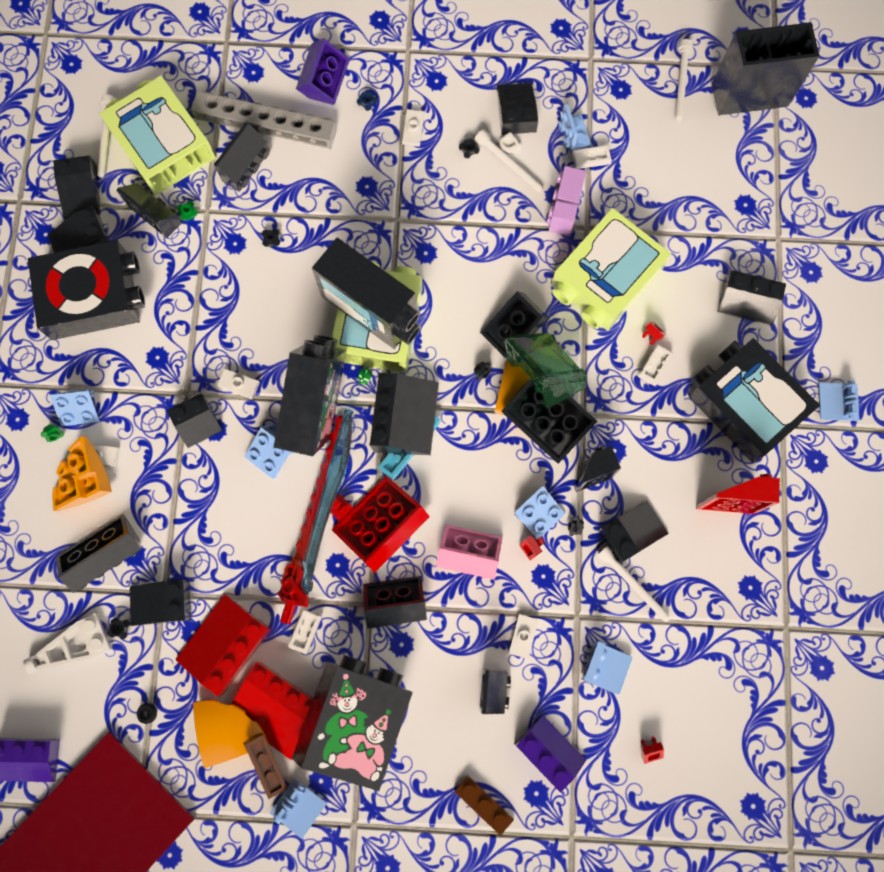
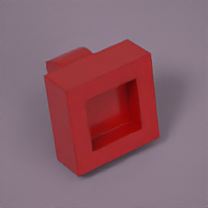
M653 321L645 327L648 331L644 332L642 337L645 338L648 334L652 335L653 339L649 343L652 345L657 340H662L667 334Z
M339 494L326 506V509L340 522L353 507Z
M531 535L521 542L519 546L531 561L543 552L540 547L545 544V541L542 537L535 540Z
M654 736L651 737L652 745L649 746L645 744L644 740H641V757L644 764L664 758L663 745L661 742L657 743Z

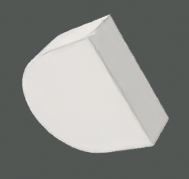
M509 132L500 139L499 148L506 154H512L521 148V144Z

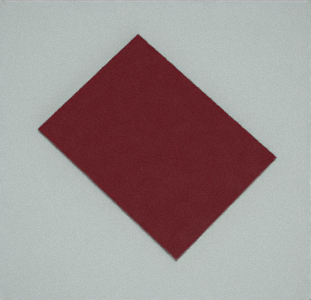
M108 732L0 846V872H147L196 818L111 732Z

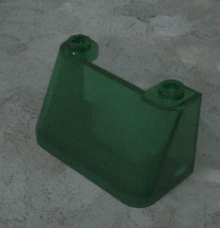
M545 332L517 335L504 340L509 363L513 367L520 365L534 382L536 391L543 394L544 399L541 401L546 408L587 388L586 379L588 377L585 370L577 366L557 343L553 334L550 335Z

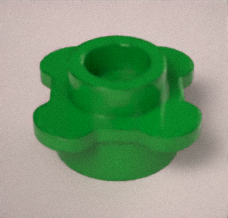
M191 200L177 206V211L181 213V219L184 221L191 220L198 215V211L194 208V202Z
M368 366L365 369L361 368L357 376L359 385L361 383L367 385L373 371L368 370Z
M50 424L43 428L40 435L46 439V442H53L63 437L64 432L59 430L58 425Z

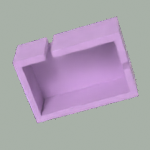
M565 166L563 173L559 172L547 224L550 225L548 232L570 237L586 175L585 170Z

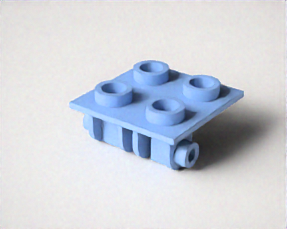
M847 381V384L819 382L820 420L859 421L858 384H855V381Z
M86 388L80 391L76 389L74 392L72 390L68 392L58 391L56 394L49 395L61 426L100 421L91 398L94 397L93 390Z
M543 486L514 512L515 517L524 523L536 539L542 537L565 515V512Z
M294 778L269 814L274 817L273 820L277 824L281 822L303 839L327 802Z

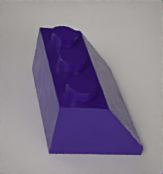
M325 38L311 43L296 90L309 99L334 105L350 58Z
M543 714L514 743L560 793L574 780L587 761Z
M0 738V781L56 782L60 739Z

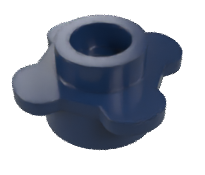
M369 91L363 92L360 98L357 99V104L363 106L366 111H370L372 106L378 103V98L374 97Z

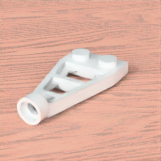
M98 613L77 621L34 656L25 659L24 667L29 674H33L46 668L94 659L111 651L112 647ZM80 633L86 644V649L82 652L72 653L68 642L76 634ZM61 645L65 657L53 661L49 652Z

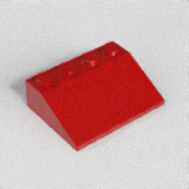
M760 474L759 477L716 493L696 505V509L756 514L780 503V478H773L772 474Z
M386 475L332 531L375 573L430 516L418 502Z
M224 594L175 660L205 688L217 697L223 696L272 629Z
M257 662L244 680L231 704L245 710V715L253 722L257 721L264 731L269 745L292 760L313 697L264 663Z

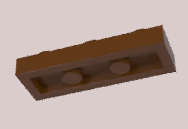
M261 732L243 742L267 798L271 799L286 790L287 786L264 734Z
M469 775L454 790L500 836L514 821V818Z

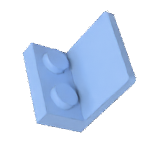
M568 103L564 104L563 111H561L559 129L564 133L565 147H568L570 154L573 150L590 148L591 142L582 114L572 116Z
M273 422L260 428L245 454L246 459L272 479L277 477L288 456L294 453L273 448L277 425Z
M595 641L581 680L619 695L633 658L630 655L606 646L602 642Z

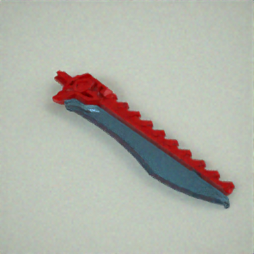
M348 408L345 409L343 416H337L334 421L335 429L330 436V445L325 450L326 458L320 466L321 474L315 482V493L310 497L311 506L305 513L306 521L300 529L301 537L295 545L296 553L292 557L291 563L286 565L281 581V589L277 593L281 601L286 602L280 619L281 623L290 625L296 606H308V592H311L313 589L312 578L324 530L348 465L352 437V414L354 413Z

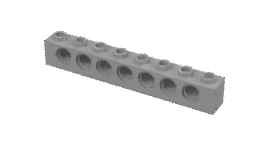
M197 91L191 108L197 120L241 129L244 123L247 122L260 134L327 149L332 148L337 131L335 121L329 118L322 119L311 114L304 115L293 110H282L275 106L268 107L261 103L254 104L243 99L236 100L225 95H214L207 91Z

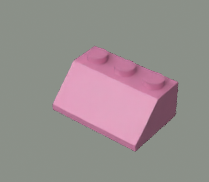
M446 524L436 567L494 579L503 537Z

